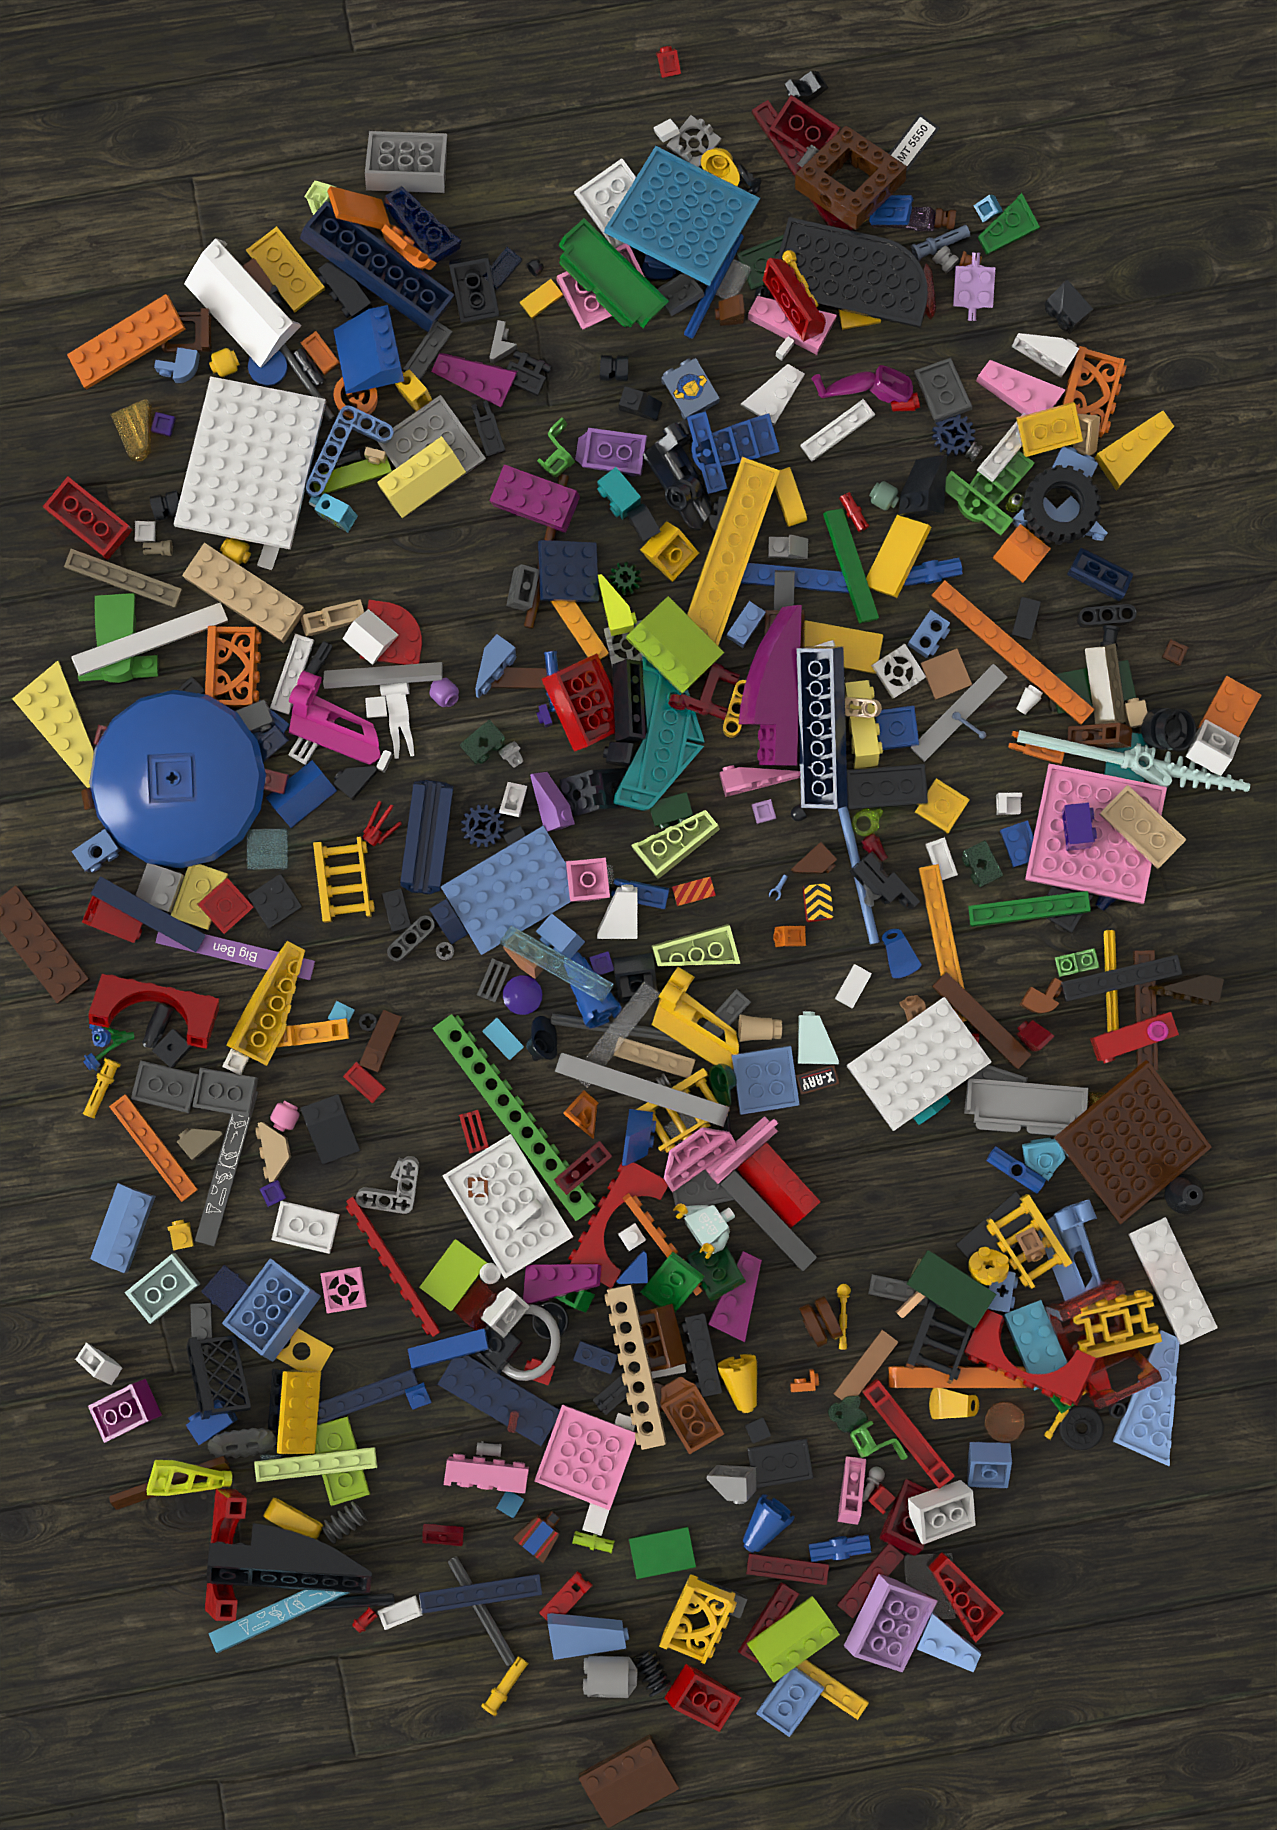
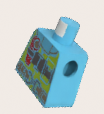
M326 493L321 497L310 498L309 505L315 507L314 510L321 518L347 533L349 532L358 517L349 505Z

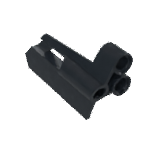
M686 418L679 423L675 422L662 431L664 436L642 455L665 491L687 475L695 477L700 482L702 487L701 502L699 499H696L684 509L678 510L690 529L700 531L704 521L711 513L712 501L683 449V446L693 441Z

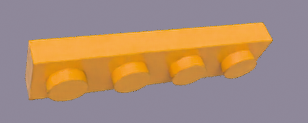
M550 601L587 657L597 653L601 660L609 655V652L575 602Z

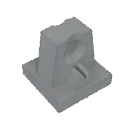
M515 741L498 751L501 757L506 759L513 768L523 762L519 752L520 747Z

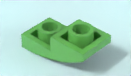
M1095 948L1055 957L1059 977L1100 968Z

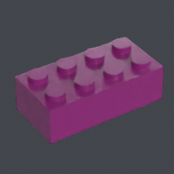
M504 465L489 501L494 507L566 533L580 495L576 490Z

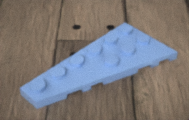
M1160 1330L1162 1342L1155 1343L1152 1347L1113 1442L1170 1466L1169 1457L1172 1441L1171 1432L1174 1417L1179 1342L1177 1337Z

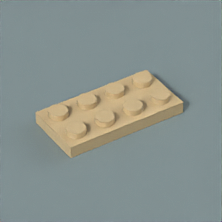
M1129 785L1099 814L1157 869L1186 841L1173 826Z

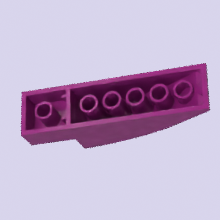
M802 605L781 608L757 649L745 683L738 724L760 725L758 731L760 749L757 753L759 765L797 766V648H800Z

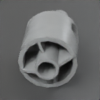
M589 1656L584 1658L585 1674H587V1679H583L584 1695H587V1697L629 1698L637 1686V1668L630 1657Z

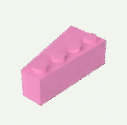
M757 296L748 313V320L785 339L789 336L794 340L795 344L817 355L835 322L836 314L819 311L823 313L826 319L824 331L804 342L776 300Z
M989 360L976 380L977 383L1021 414H1031L1053 408L1065 392L1063 388L992 360Z
M453 1454V1457L449 1456L447 1459L444 1485L451 1486V1482H457V1485H460V1487L469 1488L477 1485L480 1489L489 1490L496 1487L498 1491L525 1493L529 1467H526L525 1463L513 1462V1465L505 1464V1460L493 1459V1462L485 1461L484 1457L473 1456V1459H467L463 1454Z

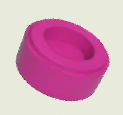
M1154 1021L1148 1026L1147 1034L1153 1041H1162L1168 1035V1027L1164 1022Z

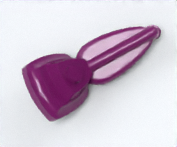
M879 365L875 374L870 371L856 373L834 382L826 389L820 374H816L811 378L817 388L818 396L821 398L854 394L870 389L881 401L890 403L895 400L900 403L901 401L908 402L913 393L912 381L908 376L884 365Z

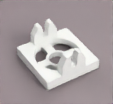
M903 644L871 665L892 699L926 678L906 644ZM893 657H903L908 662L903 665L897 664ZM888 661L891 669L890 674L885 676L884 668ZM895 666H900L903 669L901 677H896L893 674ZM912 666L913 676L909 682L905 675L906 670ZM893 678L898 679L903 686H895L889 681Z

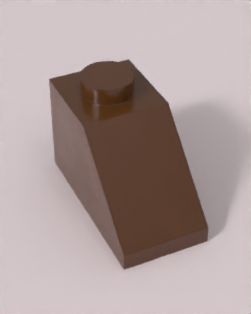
M738 294L718 302V308H715V319L719 320L720 326L743 324L745 314L743 294Z
M820 842L791 871L800 874H822L825 871L828 874L836 867L834 862L837 859Z

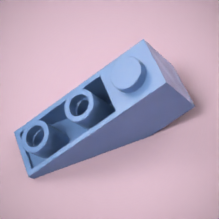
M498 634L484 648L475 688L477 698L482 694H486L490 690L492 682L495 679L498 680L506 666L512 665L516 659L515 647Z

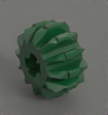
M625 562L622 568L621 564L617 563L618 570L615 568L611 569L614 575H609L608 577L609 580L613 581L610 584L612 587H616L617 593L622 589L623 596H626V590H629L631 595L634 594L632 587L635 589L640 588L636 582H642V578L637 577L641 574V571H634L635 564L628 568V562ZM623 575H628V578L631 580H627V583H624L620 577L623 578Z

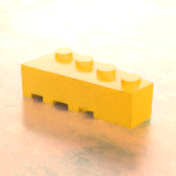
M1164 410L1095 456L1094 459L1115 490L1125 482L1173 429L1174 425Z

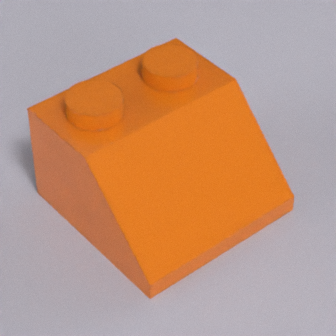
M1020 524L994 555L993 559L1023 583L1051 548Z

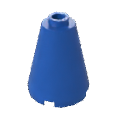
M762 1494L759 1498L743 1538L744 1547L752 1553L762 1550L788 1527L795 1518L794 1516L790 1517L791 1511L783 1503L775 1498L772 1501L766 1499L768 1497L766 1494Z

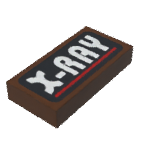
M834 1065L795 1076L801 1095L839 1084Z

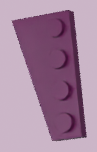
M444 353L438 355L431 371L499 407L504 405L518 373L516 370H507L495 365L490 366L482 362L465 360V358Z
M527 1265L523 1301L527 1304H533L538 1301L549 1300V1298L565 1296L571 1292H579L600 1286L601 1265Z

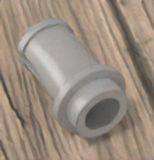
M481 1441V1443L477 1442L476 1455H480V1457L482 1455L501 1456V1444L483 1443L484 1441Z

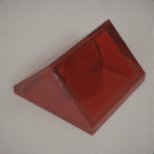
M478 1279L453 1310L474 1330L484 1329L487 1323L481 1317L485 1309L495 1302L497 1294Z

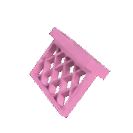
M764 1116L736 1141L737 1147L711 1164L705 1171L719 1184L778 1132L775 1129V1126L778 1124L775 1119L769 1121Z

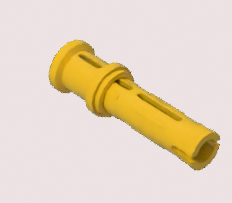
M104 1058L105 1063L101 1072L97 1073L98 1081L83 1112L84 1115L95 1118L109 1084L114 1082L113 1077L116 1070L121 1066L120 1063L109 1058Z
M518 1656L498 1687L491 1690L492 1694L486 1703H482L481 1707L493 1716H496L501 1704L506 1702L508 1692L529 1663Z

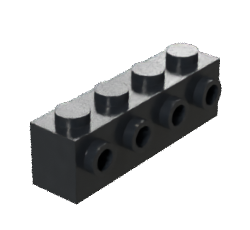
M625 659L612 664L615 741L635 743L646 739L643 661Z
M705 1313L684 1316L685 1321L682 1322L684 1334L688 1333L690 1341L686 1342L688 1353H693L694 1361H691L693 1373H697L699 1380L695 1381V1385L703 1397L722 1393Z

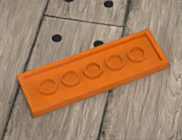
M165 294L68 353L67 356L83 387L89 389L186 330L171 299Z

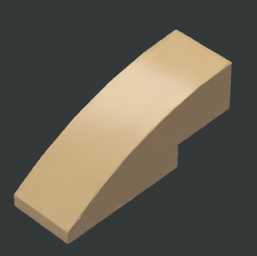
M360 599L326 607L321 611L304 614L300 619L305 636L309 637L350 625L364 613V609Z

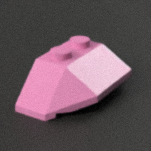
M702 1127L671 1149L664 1175V1180L670 1190L674 1192L737 1147L730 1132Z

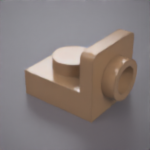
M918 995L908 996L905 1000L899 1002L900 1006L905 1010L908 1022L926 1010L925 1002Z
M1034 1227L1015 1235L1027 1262L1038 1261L1046 1254L1044 1245Z

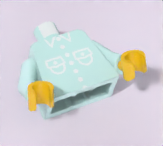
M682 1203L677 1204L673 1211L677 1210L680 1212L676 1218L681 1219L683 1216H686L684 1217L685 1224L701 1246L700 1253L702 1251L705 1252L706 1259L724 1249L730 1233L727 1222L735 1218L734 1213L729 1207L719 1213L714 1205L685 1206Z

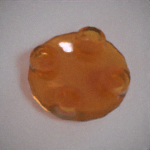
M1010 1402L994 1404L985 1416L986 1430L993 1439L999 1442L1014 1441L1019 1437L1024 1428V1414L1016 1405Z

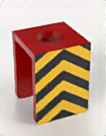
M830 883L803 886L806 921L831 920L833 918Z

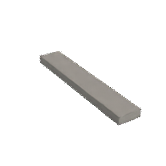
M442 662L327 670L324 671L323 685L324 689L438 681L442 680L443 677Z
M992 664L919 739V745L912 746L910 749L925 762L962 724L961 721L953 719L952 714L959 712L961 717L966 720L1007 679V676L996 665Z

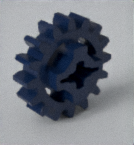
M958 414L956 417L953 416L936 422L938 427H933L932 431L936 434L932 436V439L937 440L934 444L935 447L941 446L939 452L946 450L947 456L951 452L954 453V456H957L958 451L964 454L965 447L967 449L971 447L969 442H974L975 438L971 435L975 433V430L970 429L973 425L972 422L966 423L967 416L961 419V414ZM953 422V424L949 427L944 426L947 423ZM952 431H955V432H956V433H955V435H956L955 438H952V437H951V436H952V434H951ZM941 437L945 438L947 444L943 442ZM958 442L963 443L960 446L954 447V445Z
M477 805L476 811L470 808L471 814H464L467 820L461 821L463 825H466V827L461 829L462 832H467L464 838H471V845L477 842L478 848H480L481 844L488 848L489 842L495 845L494 839H501L498 833L504 832V829L500 828L504 821L498 820L501 814L495 815V808L489 811L488 805H485L484 809ZM484 813L490 816L488 818L480 817L479 814ZM473 818L475 823L474 827L470 830L469 826ZM480 822L483 824L488 823L485 831L482 829L478 830ZM496 823V830L492 835L490 832L491 826ZM484 835L486 839H478L475 836Z

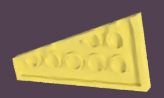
M57 661L12 699L84 785L90 788L89 781L94 750L69 689L68 682L61 669L60 662Z

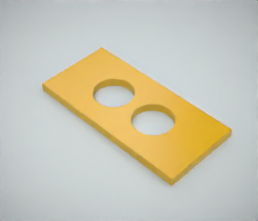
M298 1328L290 1338L289 1346L282 1349L276 1358L297 1370L321 1372L334 1348ZM304 1342L310 1347V1355L307 1359L298 1360L293 1355V1348L297 1343Z

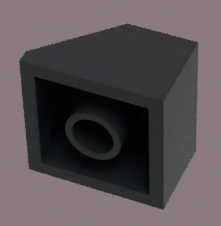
M1068 280L1044 304L1046 312L1051 317L1054 316L1058 321L1059 327L1069 334L1082 325L1089 318L1093 310Z

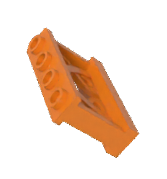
M1079 346L1062 405L1074 402V399L1079 398L1082 402V408H1079L1080 403L1076 405L1077 414L1090 413V415H1099L1101 422L1098 437L1102 438L1104 433L1109 431L1111 422L1108 421L1110 414L1113 415L1116 403L1113 400L1115 395H1119L1121 384H1118L1119 379L1124 377L1127 366L1124 365L1125 359L1123 358L1120 359ZM1087 357L1100 362L1096 367H1094L1091 363L1084 360V358ZM1104 364H1110L1114 367V374L1108 376L1106 372L1109 369H1105L1100 373V367ZM1084 373L1088 376L1090 373L1091 377L1084 381L1081 379V374ZM1095 378L1101 387L1103 397L1087 406L1084 395L1076 390V386H1086ZM1113 382L1110 390L1107 383ZM1107 403L1106 408H1105V412H1103V410L1099 409V408H1101L1103 405H1105V404Z
M208 626L205 695H209L217 700V696L229 692L232 700H217L227 707H247L259 702V691H256V686L260 682V672L257 671V663L261 661L258 644H261L262 636L256 627ZM220 634H234L231 642L219 638ZM241 635H247L250 638V644L247 647L243 646L245 640H241L238 643V647L235 645V642ZM229 649L225 657L221 658L219 656L220 651L226 653V650ZM234 652L242 660L245 668L231 681L225 671L218 669V665L227 662ZM250 652V660L245 653ZM220 676H224L226 678V685L224 680L222 683H218V678ZM246 687L248 689L247 697L241 700L237 699L233 690L236 688L242 694L241 689Z

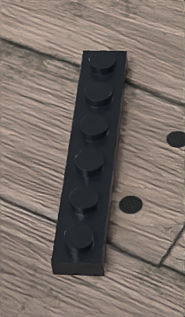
M1178 955L1064 981L1061 982L1065 1002L1181 975L1182 970Z

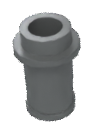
M810 145V147L806 148L808 150L797 164L803 167L820 150Z

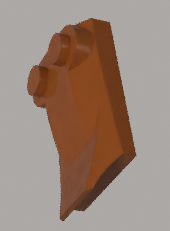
M678 1377L661 1388L660 1406L689 1454L724 1435L723 1430L694 1383L687 1381L683 1377Z

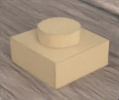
M369 447L365 449L364 455L368 462L377 465L380 462L385 463L387 457L385 451Z

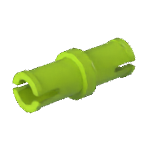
M575 1531L572 1544L589 1547L593 1551L597 1549L612 1554L615 1541L597 1537V1534L592 1536Z

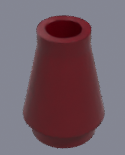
M875 833L868 835L861 841L862 847L868 853L873 851L881 861L888 858L879 836H876Z

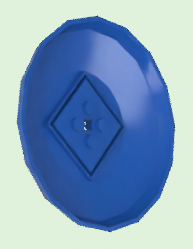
M170 690L138 699L111 720L94 749L89 784L97 817L118 846L149 864L185 868L214 861L243 840L261 810L266 773L259 743L237 712L209 695ZM172 772H174L175 776H178V780H174V784L168 780V776H171Z

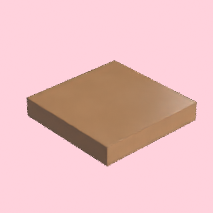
M958 649L920 663L935 700L972 686Z

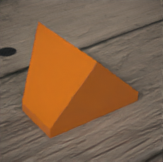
M584 1090L563 1114L594 1139L597 1105L599 1103Z

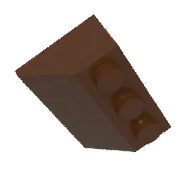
M673 1304L638 1311L651 1372L687 1363Z

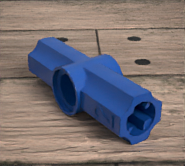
M960 558L939 562L938 560H932L912 567L904 587L920 583H936L944 578L962 575Z
M996 1146L986 1160L1036 1194L1041 1190L1046 1181L1044 1177ZM1015 1164L1021 1168V1172L1017 1176H1014L1011 1172V1168Z
M869 1535L849 1538L847 1536L831 1538L829 1541L808 1544L811 1562L827 1559L842 1560L850 1558L852 1555L871 1553Z

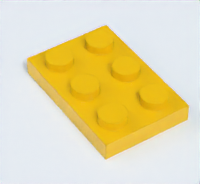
M1074 402L1016 417L1025 457L1083 441Z

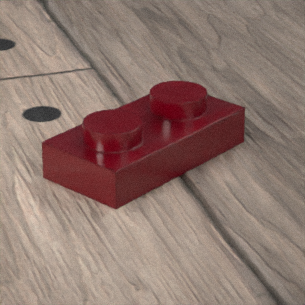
M423 1524L422 1543L463 1546L464 1527Z

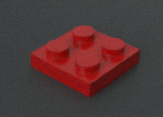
M225 878L197 903L199 908L223 934L254 908L228 878Z

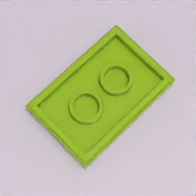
M455 1239L419 1288L452 1311L480 1274L482 1266L488 1262Z

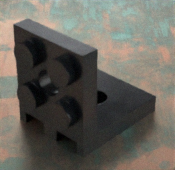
M626 768L590 770L560 779L561 791L570 805L573 818L598 810L630 808L613 803L615 793L626 774Z

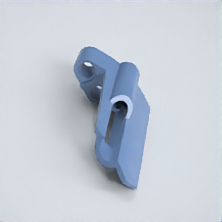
M1090 1200L1066 1206L1046 1220L1072 1261V1264L1064 1267L1062 1264L1052 1267L1069 1311L1075 1309L1079 1304L1089 1305L1102 1285L1083 1224L1089 1220L1097 1219ZM1039 1230V1231H1038V1234H1039L1040 1239H1041V1238H1043L1044 1236H1043V1234L1041 1233V1231ZM1051 1247L1045 1248L1047 1257L1050 1260L1055 1253ZM1077 1251L1084 1253L1092 1273L1091 1280L1086 1287L1074 1261V1255Z

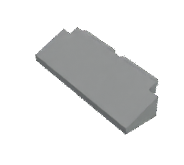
M969 1078L967 1081L964 1114H974L973 1123H976V1127L980 1130L1019 1132L1021 1127H1027V1132L1030 1134L1056 1136L1087 1110L1088 1088Z

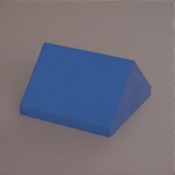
M644 1250L617 1278V1283H648L647 1253Z

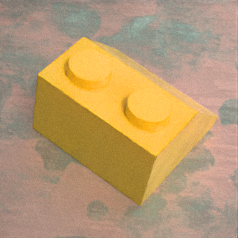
M666 521L660 528L661 532L652 536L640 550L656 568L673 582L699 552L680 529Z

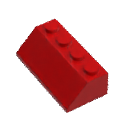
M769 258L763 282L801 340L804 342L823 333L826 324L825 316L816 308L814 299L806 293L805 286L797 279L794 269L785 260Z
M767 1142L736 1168L789 1228L794 1226L820 1203L819 1199Z

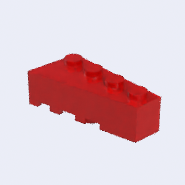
M943 1553L928 1566L969 1636L977 1642L1004 1613Z

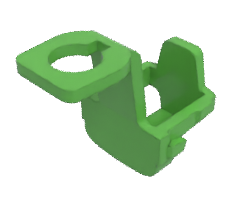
M563 417L548 432V436L557 447V450L545 463L540 458L537 460L553 477H558L566 468L571 467L575 463L572 456L555 439L567 426ZM557 459H559V460L550 468V466H551Z
M872 1421L864 1423L850 1434L861 1458L891 1443L901 1460L908 1458L897 1439H889L880 1444H875L869 1431L866 1429L873 1424ZM857 1434L858 1438L860 1439V1441H861V1443H862L861 1446H860V1444L858 1443V1441H857V1439H856V1437H855L854 1435Z

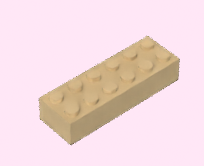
M206 543L202 545L182 575L185 580L282 643L286 642L300 621V618L306 612L304 607Z

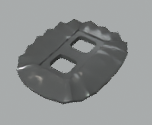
M251 1428L249 1430H233L216 1434L209 1440L208 1449L210 1454H214L216 1458L224 1456L226 1459L229 1457L236 1459L240 1456L246 1458L249 1455L256 1456L258 1453L265 1454L267 1451L273 1450L274 1445H277L275 1435L269 1429Z

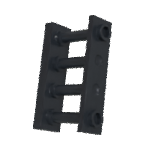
M930 1300L905 1367L913 1369L915 1364L927 1366L950 1375L947 1383L951 1384L953 1379L957 1380L961 1369L958 1368L972 1326L968 1324L967 1329L964 1330L936 1319L937 1317L933 1316L935 1309L942 1307ZM936 1327L962 1337L963 1340L960 1348L958 1349L929 1338L930 1335H927L928 1328ZM928 1345L956 1356L953 1367L923 1357V1354L920 1353L921 1347Z

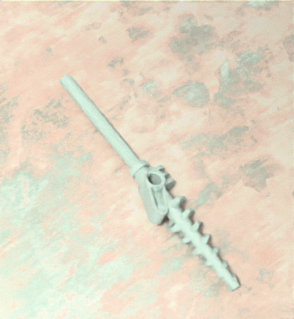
M1019 730L1017 742L1115 763L1121 765V768L1127 769V767L1131 768L1132 771L1150 783L1167 788L1172 782V777L1180 778V787L1184 788L1186 780H1191L1195 789L1199 782L1206 783V789H1210L1211 784L1218 785V790H1222L1223 786L1231 788V791L1240 789L1248 792L1250 789V784L1243 782V779L1238 781L1231 779V775L1222 777L1216 773H1207V768L1202 767V770L1199 771L1195 769V763L1192 761L1189 768L1183 766L1182 756H1179L1176 764L1171 763V752L1167 751L1164 761L1154 759L1155 747L1148 748L1147 745L1142 747L1141 744L1137 743L1133 749L1120 753ZM1138 761H1144L1147 767H1142Z

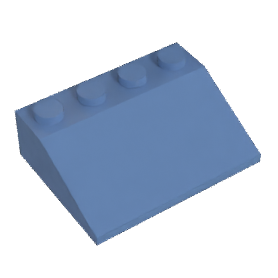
M270 1258L222 1324L260 1355L273 1362L321 1296Z

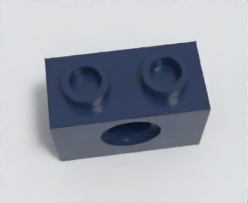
M580 1340L573 1361L611 1374L618 1353Z

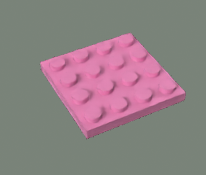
M562 1405L535 1482L610 1510L636 1440L635 1433L637 1432Z

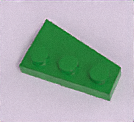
M1022 193L979 235L978 240L986 255L1040 228Z

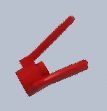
M378 801L369 823L363 831L365 834L362 837L374 847L377 843L381 845L384 839L402 824L398 822L380 836L382 832L379 828L393 808V805H390L375 827L372 826L381 806V801Z

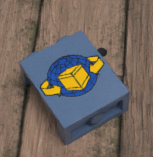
M696 358L693 360L687 359L680 364L681 367L675 370L671 368L663 374L661 382L663 385H666L681 410L683 419H686L687 416L704 412L719 403V396Z

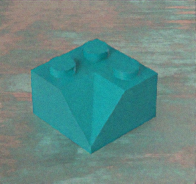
M617 467L597 481L598 492L603 498L607 497L610 500V510L616 517L620 516L623 520L628 516L626 512L641 505V496Z

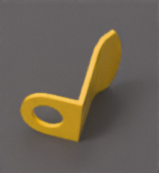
M933 1388L929 1401L930 1414L932 1419L972 1417L979 1410V1400L976 1395H965L944 1388ZM973 1400L975 1401L974 1411L971 1410V1403Z

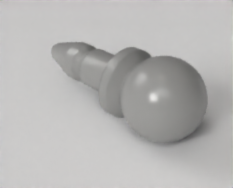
M876 1466L870 1469L869 1477L866 1479L867 1485L863 1491V1502L870 1497L874 1487H878L879 1482L884 1479L885 1473L882 1468Z

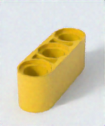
M790 467L780 470L774 488L787 526L790 527L807 521V516Z
M746 680L736 683L725 717L723 733L729 738L739 735L742 725L738 724L739 714L734 713L732 707L736 704L741 705L743 695L738 692V687L745 686ZM729 723H734L737 726V731L731 733L726 729V726Z
M277 1498L272 1499L263 1515L267 1520L283 1529L316 1540L323 1529L322 1527H324L319 1521Z

